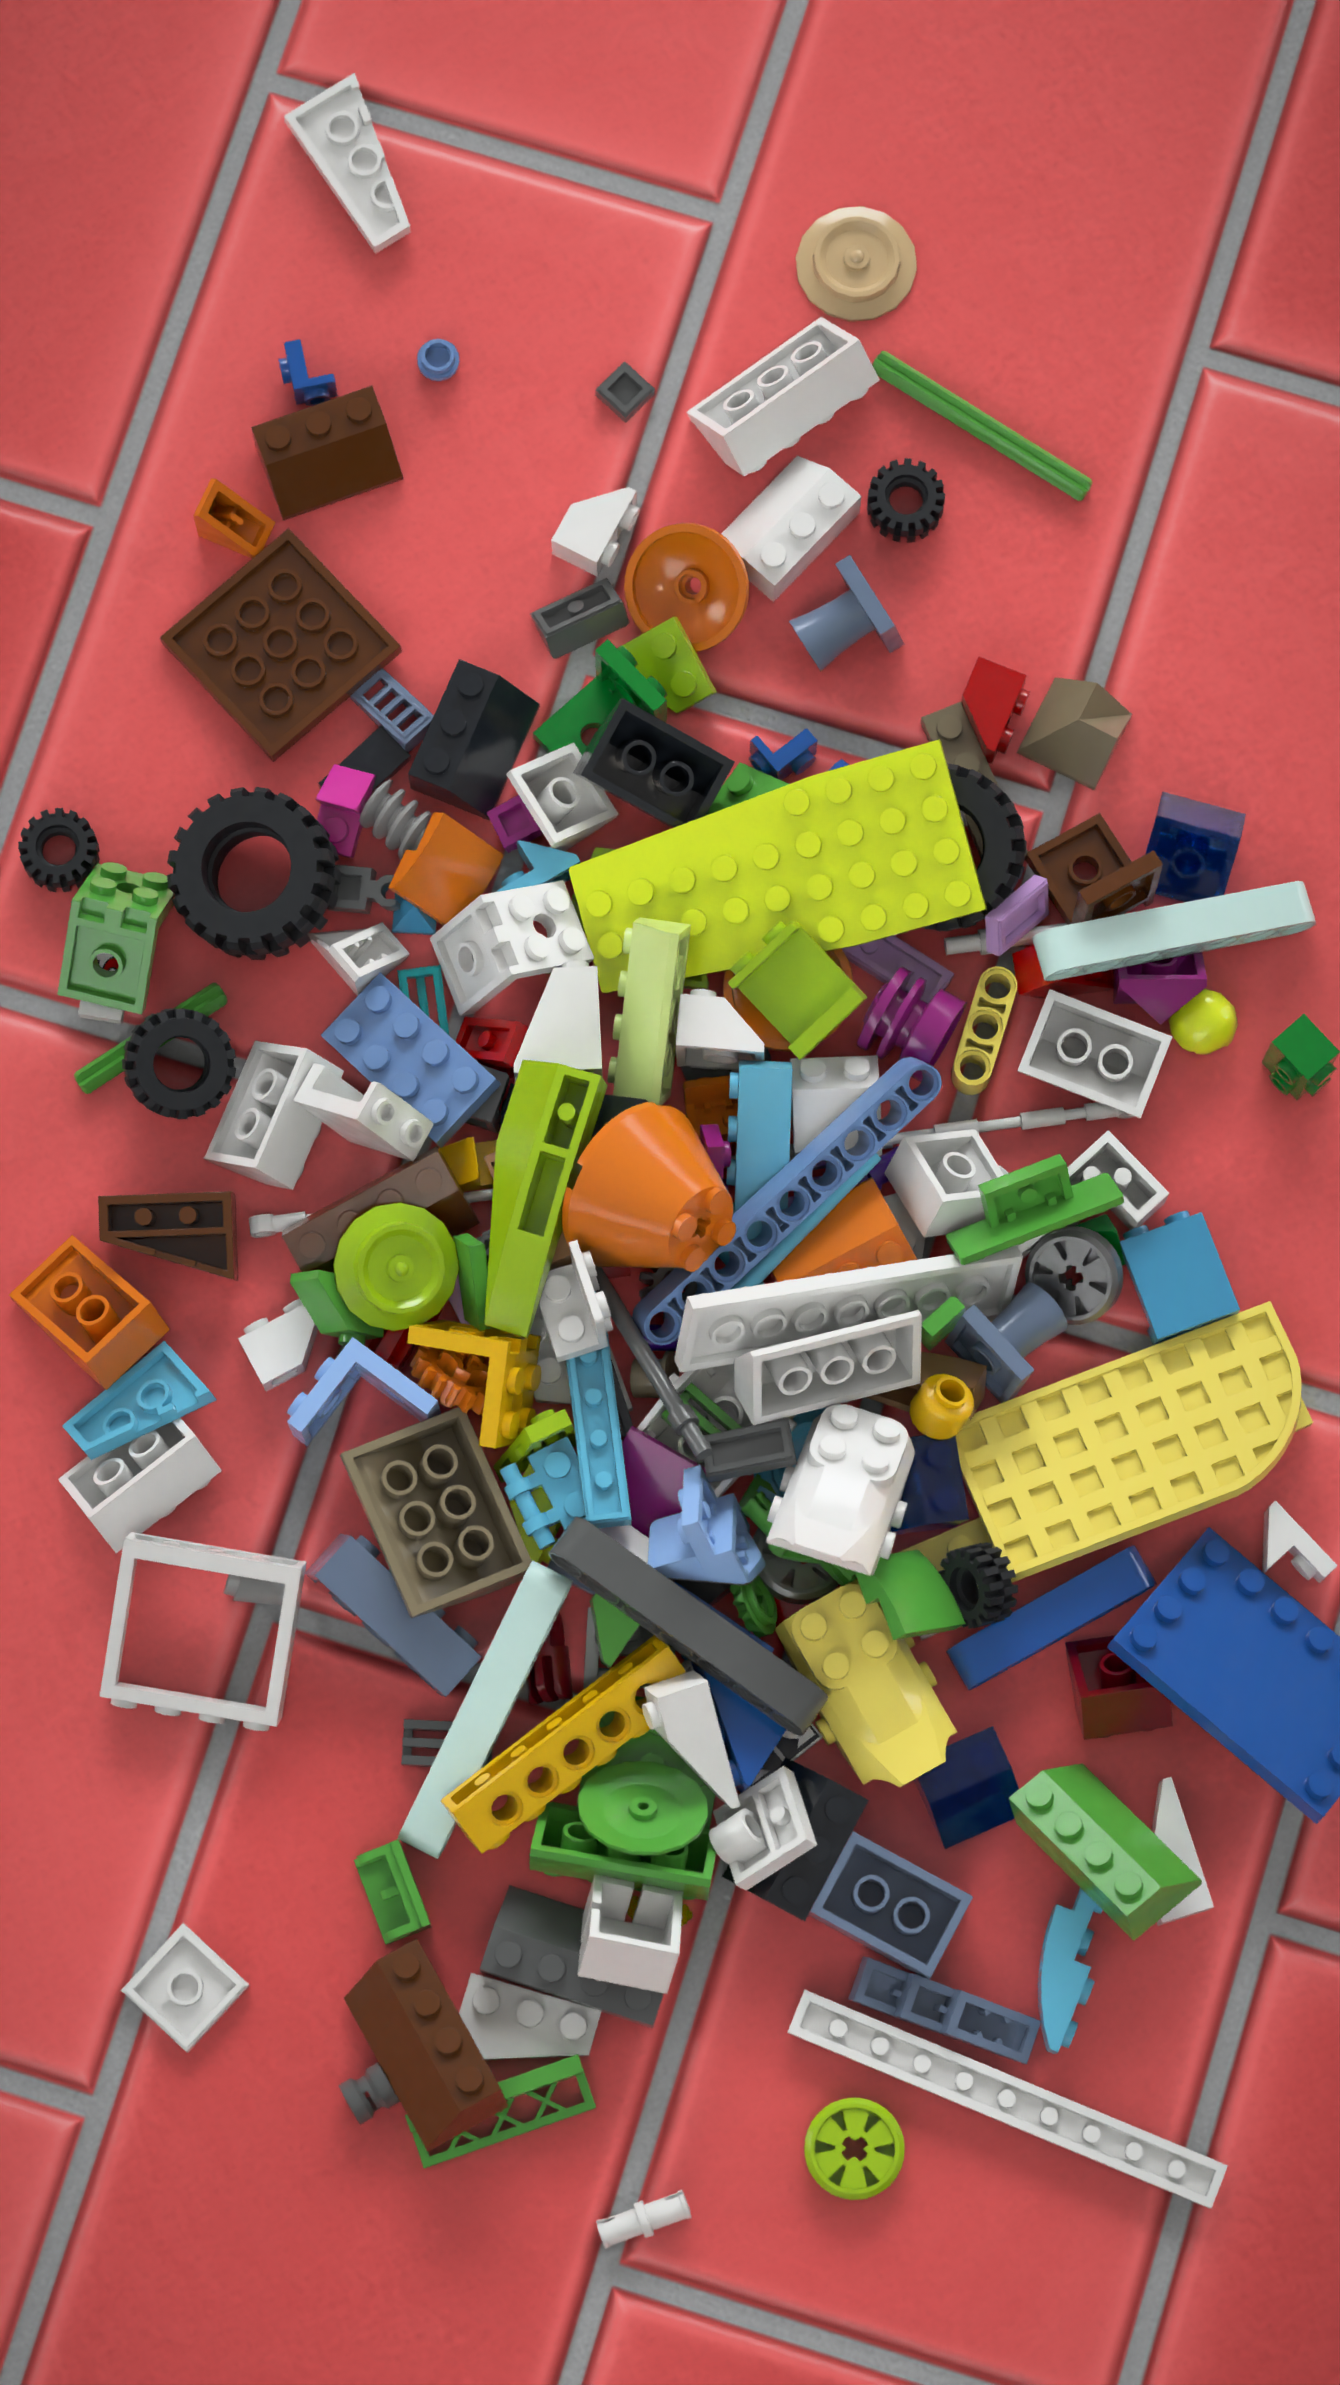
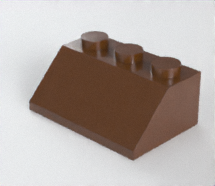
M373 386L251 427L256 449L283 521L403 479L390 433Z

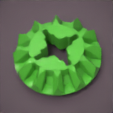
M758 1575L748 1585H731L730 1591L734 1596L733 1604L737 1607L739 1612L738 1618L743 1619L746 1629L758 1638L773 1634L776 1628L777 1607L773 1595L765 1587L760 1576Z

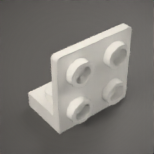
M577 1240L568 1242L572 1264L549 1271L539 1301V1308L558 1363L609 1347L606 1332L613 1330L610 1319L611 1313L604 1292H594L600 1290L591 1253L590 1251L581 1253Z

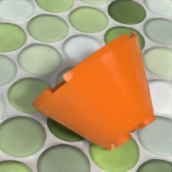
M645 1102L628 1108L611 1119L593 1137L578 1159L577 1163L583 1167L577 1177L574 1188L566 1187L562 1206V1227L566 1242L569 1245L568 1242L577 1240L581 1253L590 1251L595 1266L684 1268L689 1272H693L699 1269L702 1263L719 1246L729 1244L736 1232V1224L732 1222L733 1201L689 1119L681 1111L670 1105L663 1106L653 1102Z

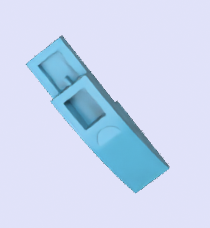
M1081 1888L1072 1910L1058 1904L1053 1907L1040 1954L1038 1973L1040 2026L1046 2051L1053 2054L1058 2053L1061 2046L1069 2048L1078 2023L1072 2021L1071 2018L1077 2003L1086 2005L1095 1980L1087 1978L1091 1967L1075 1961V1957L1077 1954L1085 1956L1094 1931L1087 1929L1093 1912L1101 1914L1103 1910Z

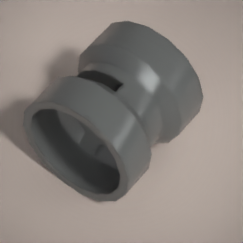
M379 2062L367 2068L365 2075L357 2080L350 2078L338 2085L360 2125L373 2118L374 2111L379 2108H390L400 2102ZM367 2091H368V2093H369V2095H370V2097H368V2098H367V2096L365 2095V2092H367Z

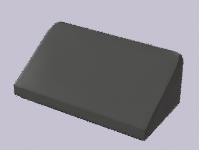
M607 578L530 613L549 653L554 659L629 624L624 604Z

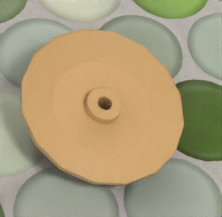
M863 206L838 208L818 218L802 236L796 255L798 282L809 301L827 315L850 322L875 320L896 309L911 291L917 271L915 247L903 226L886 213Z

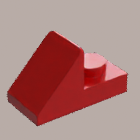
M464 1017L455 1041L481 1065L505 1072L509 1078H513L514 1062L529 1027L519 1021Z

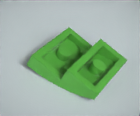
M919 1550L890 1554L888 1560L880 1557L875 1573L871 1576L855 1571L866 1604L880 1602L893 1640L951 1631L965 1624L960 1608L946 1582L932 1563Z

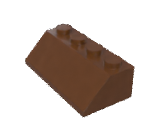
M436 1146L416 1157L414 1162L409 1161L287 1227L283 1230L282 1238L301 1272L322 1270L334 1273L333 1264L339 1240L354 1219L375 1206L400 1202L424 1208L444 1223L452 1238L480 1224V1221L439 1147Z
M417 1939L377 1960L344 1997L347 2006L427 2152L508 2107L498 2082Z

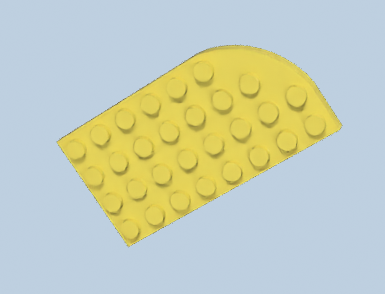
M1269 1301L979 1411L973 1415L972 1419L966 1421L957 1435L946 1439L992 1547H999L1002 1550L1000 1557L1007 1556L1011 1562L1007 1569L1008 1571L1014 1570L1016 1574L1015 1578H1011L1012 1583L1227 1501L1250 1490L1275 1467L1292 1440L1301 1409L1302 1384L1300 1366L1273 1305Z

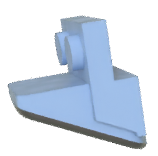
M701 1465L684 1469L683 1489L678 1490L682 1512L657 1519L651 1523L648 1564L672 1580L730 1585L750 1584L764 1570L766 1563L752 1536L749 1534L750 1525L741 1511L742 1509L734 1493L717 1498Z

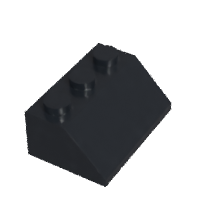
M459 659L409 770L410 789L490 821L486 812L496 807L508 780L506 774L509 770H512L540 704L500 675Z
M621 698L593 735L573 773L670 828H674L706 816L735 761Z
M785 1757L779 1768L784 1766L794 1772L817 1846L747 1891L805 1921L869 1800ZM728 1864L721 1877L735 1884L730 1865Z

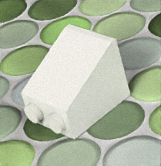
M577 960L564 962L561 968H553L515 1059V1082L522 1060L559 1063L601 1075L603 1078L597 966H589L588 962Z

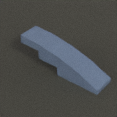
M869 1957L862 1958L848 2000L1023 2064L1028 2062L1041 2021L962 1990H956L922 1976L902 1971Z

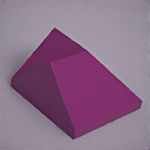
M1202 952L1113 969L1114 1004H1139L1161 1025L1207 987V975Z

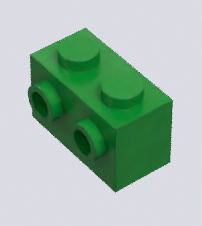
M1303 1014L1271 1042L1261 1063L1272 1073L1269 1077L1274 1086L1284 1095L1291 1093L1298 1100L1306 1092L1313 1097L1331 1080L1330 1076L1337 1070L1333 1064L1340 1051Z

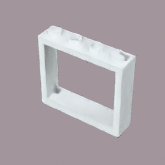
M130 1532L123 1542L99 1697L110 1698L112 1705L121 1708H137V1703L155 1706L154 1711L156 1713L168 1716H180L181 1711L198 1713L199 1720L209 1723H225L226 1718L243 1721L244 1728L256 1731H268L270 1726L277 1727L283 1715L307 1562ZM137 1559L285 1584L266 1707L118 1682Z

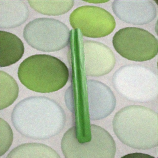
M882 351L874 360L872 365L880 378L1074 499L1081 501L1090 491L1092 480L890 353Z

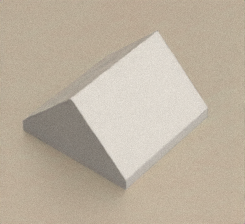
M574 742L509 770L506 774L551 847L562 851H567L619 815L604 790L573 773L582 757Z

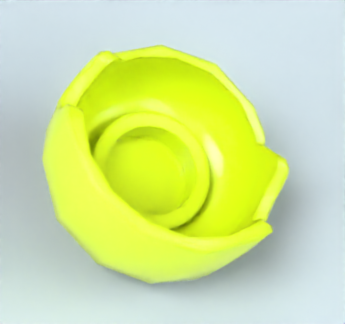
M1206 988L1168 1018L1171 1035L1182 1049L1202 1055L1210 1054L1222 1047L1228 1046L1232 1042L1238 1027L1234 1006L1222 993Z

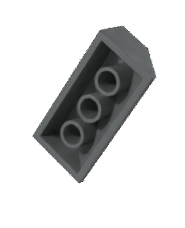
M509 1885L495 1921L480 1971L653 2029L664 1993L578 1976L584 1909Z

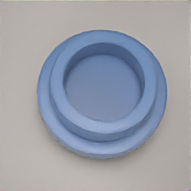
M433 339L426 342L420 348L417 355V364L420 372L426 378L433 381H444L451 378L459 367L460 359L456 347L443 339Z

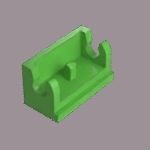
M398 1839L358 1855L357 1859H354L385 1945L432 1927Z

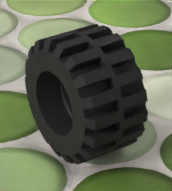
M169 1008L144 1018V1022L136 1025L132 1030L133 1034L130 1040L126 1041L123 1049L125 1050V1057L122 1059V1069L125 1070L126 1077L124 1079L127 1087L131 1089L133 1096L138 1102L159 1115L177 1119L201 1116L206 1114L205 1111L215 1108L221 1103L220 1099L224 1094H228L232 1087L230 1082L236 1074V1068L234 1067L236 1055L229 1042L231 1039L219 1027L220 1024L203 1013L194 1010ZM176 1037L192 1040L200 1047L204 1055V1069L201 1077L194 1085L185 1089H172L162 1084L157 1078L153 1067L157 1049L165 1041Z

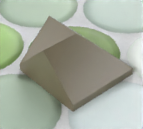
M1055 677L1017 753L1095 790L1132 714L1096 682Z

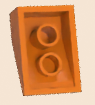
M73 1235L9 1294L11 1299L79 1367L105 1390L115 1383L170 1330L149 1300Z

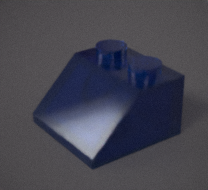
M1162 791L1145 851L1146 855L1154 850L1163 863L1155 894L1182 902L1224 895L1241 840L1246 814Z
M926 1435L910 1437L916 1453L900 1500L908 1504L900 1529L891 1527L890 1532L905 1534L953 1528L969 1520L956 1436L945 1440L933 1439Z
M993 1726L946 1746V1762L914 1779L944 1849H948L1015 1819L1009 1797L1017 1792L1019 1788L1012 1767Z

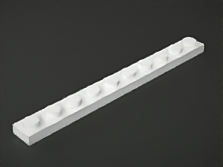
M804 1990L787 2032L1209 2209L1213 2206L1228 2167L1226 2164L807 1990Z

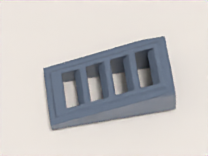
M383 668L350 696L378 727L382 726L407 753L424 739L434 717L421 702ZM380 680L385 686L370 700L365 698L363 695ZM392 692L396 697L381 711L375 707ZM402 703L405 705L406 709L393 721L387 718ZM412 715L417 718L405 731L398 728Z

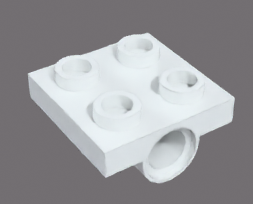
M784 1766L739 1794V1807L731 1809L728 1805L724 1804L713 1811L717 1826L709 1831L711 1844L719 1857L730 1865L735 1884L745 1891L817 1846L794 1772Z

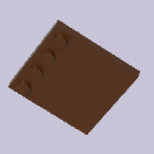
M289 528L160 637L162 644L273 762L402 652L401 645Z

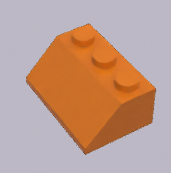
M870 1177L857 1184L772 1272L777 1281L781 1282L828 1273L917 1260L874 1179Z

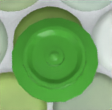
M626 1761L604 1767L587 1779L578 1795L579 1818L588 1833L607 1847L632 1855H661L682 1849L699 1837L708 1820L707 1798L697 1782L677 1768L653 1761Z

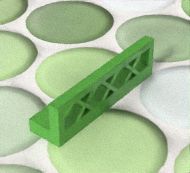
M577 2054L498 2082L508 2107L503 2109L502 2113L498 2112L495 2114L499 2119L492 2134L480 2139L464 2131L454 2137L447 2151L436 2155H429L406 2114L405 2117L410 2132L413 2134L424 2169L595 2109L596 2105L579 2055ZM576 2076L584 2099L583 2103L565 2108L550 2100L558 2082ZM550 2086L545 2098L533 2092ZM527 2094L541 2101L540 2109L532 2121L521 2123L507 2116L516 2097ZM547 2105L559 2110L542 2117ZM504 2120L516 2125L499 2132ZM461 2135L473 2140L470 2143L456 2147Z

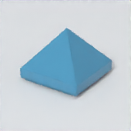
M395 893V900L401 906L399 910L393 913L392 932L424 935L435 934L437 921Z

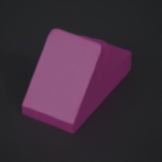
M334 764L316 797V801L321 804L317 821L323 825L330 835L328 839L336 847L338 855L354 859L362 830L359 822L360 815L372 794L376 775Z

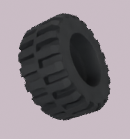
M948 763L959 809L972 818L982 836L983 853L976 872L987 910L923 927V929L937 931L965 929L977 925V922L985 919V915L991 910L996 909L1014 892L1018 879L1022 877L1025 868L1023 866L1024 856L1027 854V841L1024 838L1023 832L1024 826L1021 817L1018 815L1013 802L1007 794L983 774L973 769L970 770Z
M244 787L231 789V797L224 799L220 794H217L207 799L210 807L204 812L196 807L188 815L193 823L187 830L179 827L174 837L180 843L178 850H169L167 861L173 867V874L167 875L168 889L175 893L176 897L172 902L177 912L186 919L185 923L216 949L219 948L228 955L238 958L246 955L251 960H265L266 954L270 953L278 958L289 954L288 947L295 943L299 947H303L311 941L307 934L314 927L321 931L328 920L323 915L327 907L335 908L338 896L333 893L334 885L341 884V871L335 866V862L339 860L336 847L329 841L330 835L323 825L291 797L283 793L276 795L270 789L256 787L254 792H248ZM258 836L275 838L285 846L291 859L290 877L285 889L274 902L260 910L239 912L232 909L223 901L218 889V875L223 860L236 845L244 840Z

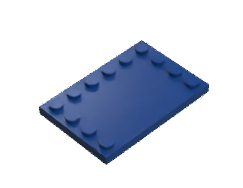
M1208 1527L1112 1639L1107 1648L1317 1824L1340 1797V1636Z

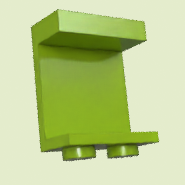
M780 921L762 938L767 945L755 957L748 952L730 969L735 976L728 984L732 989L738 988L791 1044L788 1048L801 1060L868 997L796 921L790 922L787 926Z

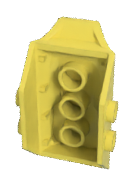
M858 1580L843 1585L805 1606L775 1628L792 1667L820 1687L828 1696V1700L818 1713L821 1719L815 1722L828 1746L834 1742L836 1743L841 1754L863 1785L872 1780H883L900 1788L946 1762L948 1739L956 1734L957 1731L932 1687L937 1685V1681L927 1663L923 1661L918 1664L910 1651V1648L915 1646L912 1637L893 1640L880 1602L866 1604Z

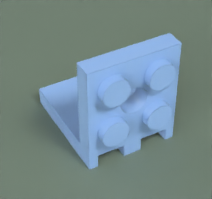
M352 1337L335 1360L332 1357H328L314 1376L318 1382L307 1395L301 1392L292 1402L287 1411V1414L291 1416L287 1423L293 1436L308 1446L361 1377L421 1422L440 1415L441 1410L436 1398Z

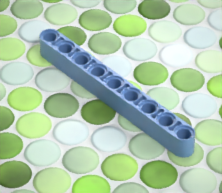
M913 1057L902 1058L896 1062L733 1214L732 1222L736 1224V1232L729 1244L719 1246L696 1271L689 1272L684 1268H675L638 1302L633 1310L632 1318L642 1335L658 1345H667L675 1341L679 1337L686 1300L682 1299L684 1287L690 1282L696 1281L697 1291L694 1295L730 1290L935 1099L942 1085L938 1070L932 1065ZM921 1070L922 1082L917 1088L911 1090L909 1088L910 1077L916 1071ZM889 1100L891 1108L888 1115L878 1120V1107L884 1101ZM857 1130V1143L851 1149L846 1150L844 1145L845 1138L850 1132ZM825 1160V1173L822 1177L813 1180L812 1171L814 1166L818 1162ZM793 1190V1203L788 1208L781 1210L779 1204L781 1197L786 1192ZM756 1221H761L762 1229L760 1234L756 1238L748 1240L747 1231L750 1225ZM729 1251L730 1258L727 1265L722 1269L715 1270L714 1263L717 1256L722 1252ZM659 1312H664L665 1320L662 1326L656 1330H650L649 1323L651 1318Z

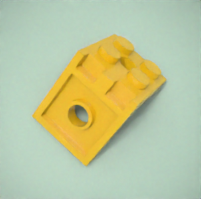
M444 1319L409 1326L407 1341L409 1344L489 1357L479 1446L499 1448L511 1445L522 1430L531 1425L530 1420L536 1416L535 1410L532 1409L534 1391L538 1389L541 1381V1367L537 1365L541 1336L529 1334L528 1338H524L494 1328L479 1331L471 1324Z

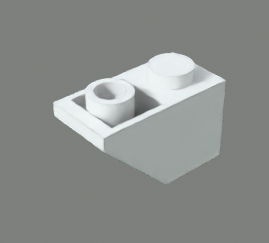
M627 487L571 504L551 539L552 554L598 576L603 565L610 567L614 562L620 549V544L617 543V540L623 529L630 531L638 518L640 508L637 507V491Z
M300 1299L283 1308L285 1314L270 1322L267 1318H262L251 1323L244 1329L245 1335L238 1338L266 1392L306 1370L318 1328Z

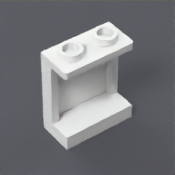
M317 1063L312 1065L293 1099L294 1102L347 1141L413 1162L433 1127L431 1120L383 1084L375 1081L371 1082L365 1095H363L326 1066Z

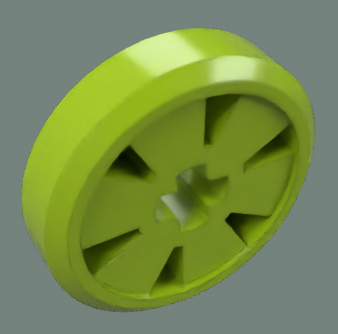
M863 2098L841 2099L826 2106L811 2122L804 2142L805 2161L813 2179L828 2193L848 2200L870 2198L889 2187L901 2170L905 2154L904 2137L896 2119L881 2105ZM849 2136L853 2141L860 2137L864 2139L867 2146L862 2149L866 2153L863 2160L859 2161L856 2157L850 2160L844 2158L842 2151L846 2147L842 2142L845 2138Z

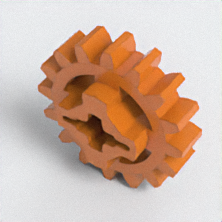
M426 1346L419 1347L410 1364L413 1368L411 1375L420 1379L418 1382L419 1387L431 1390L430 1395L434 1398H439V1403L453 1409L454 1406H459L463 1413H467L469 1409H472L478 1415L483 1414L488 1365L484 1364L485 1358L482 1356L477 1357L474 1354Z

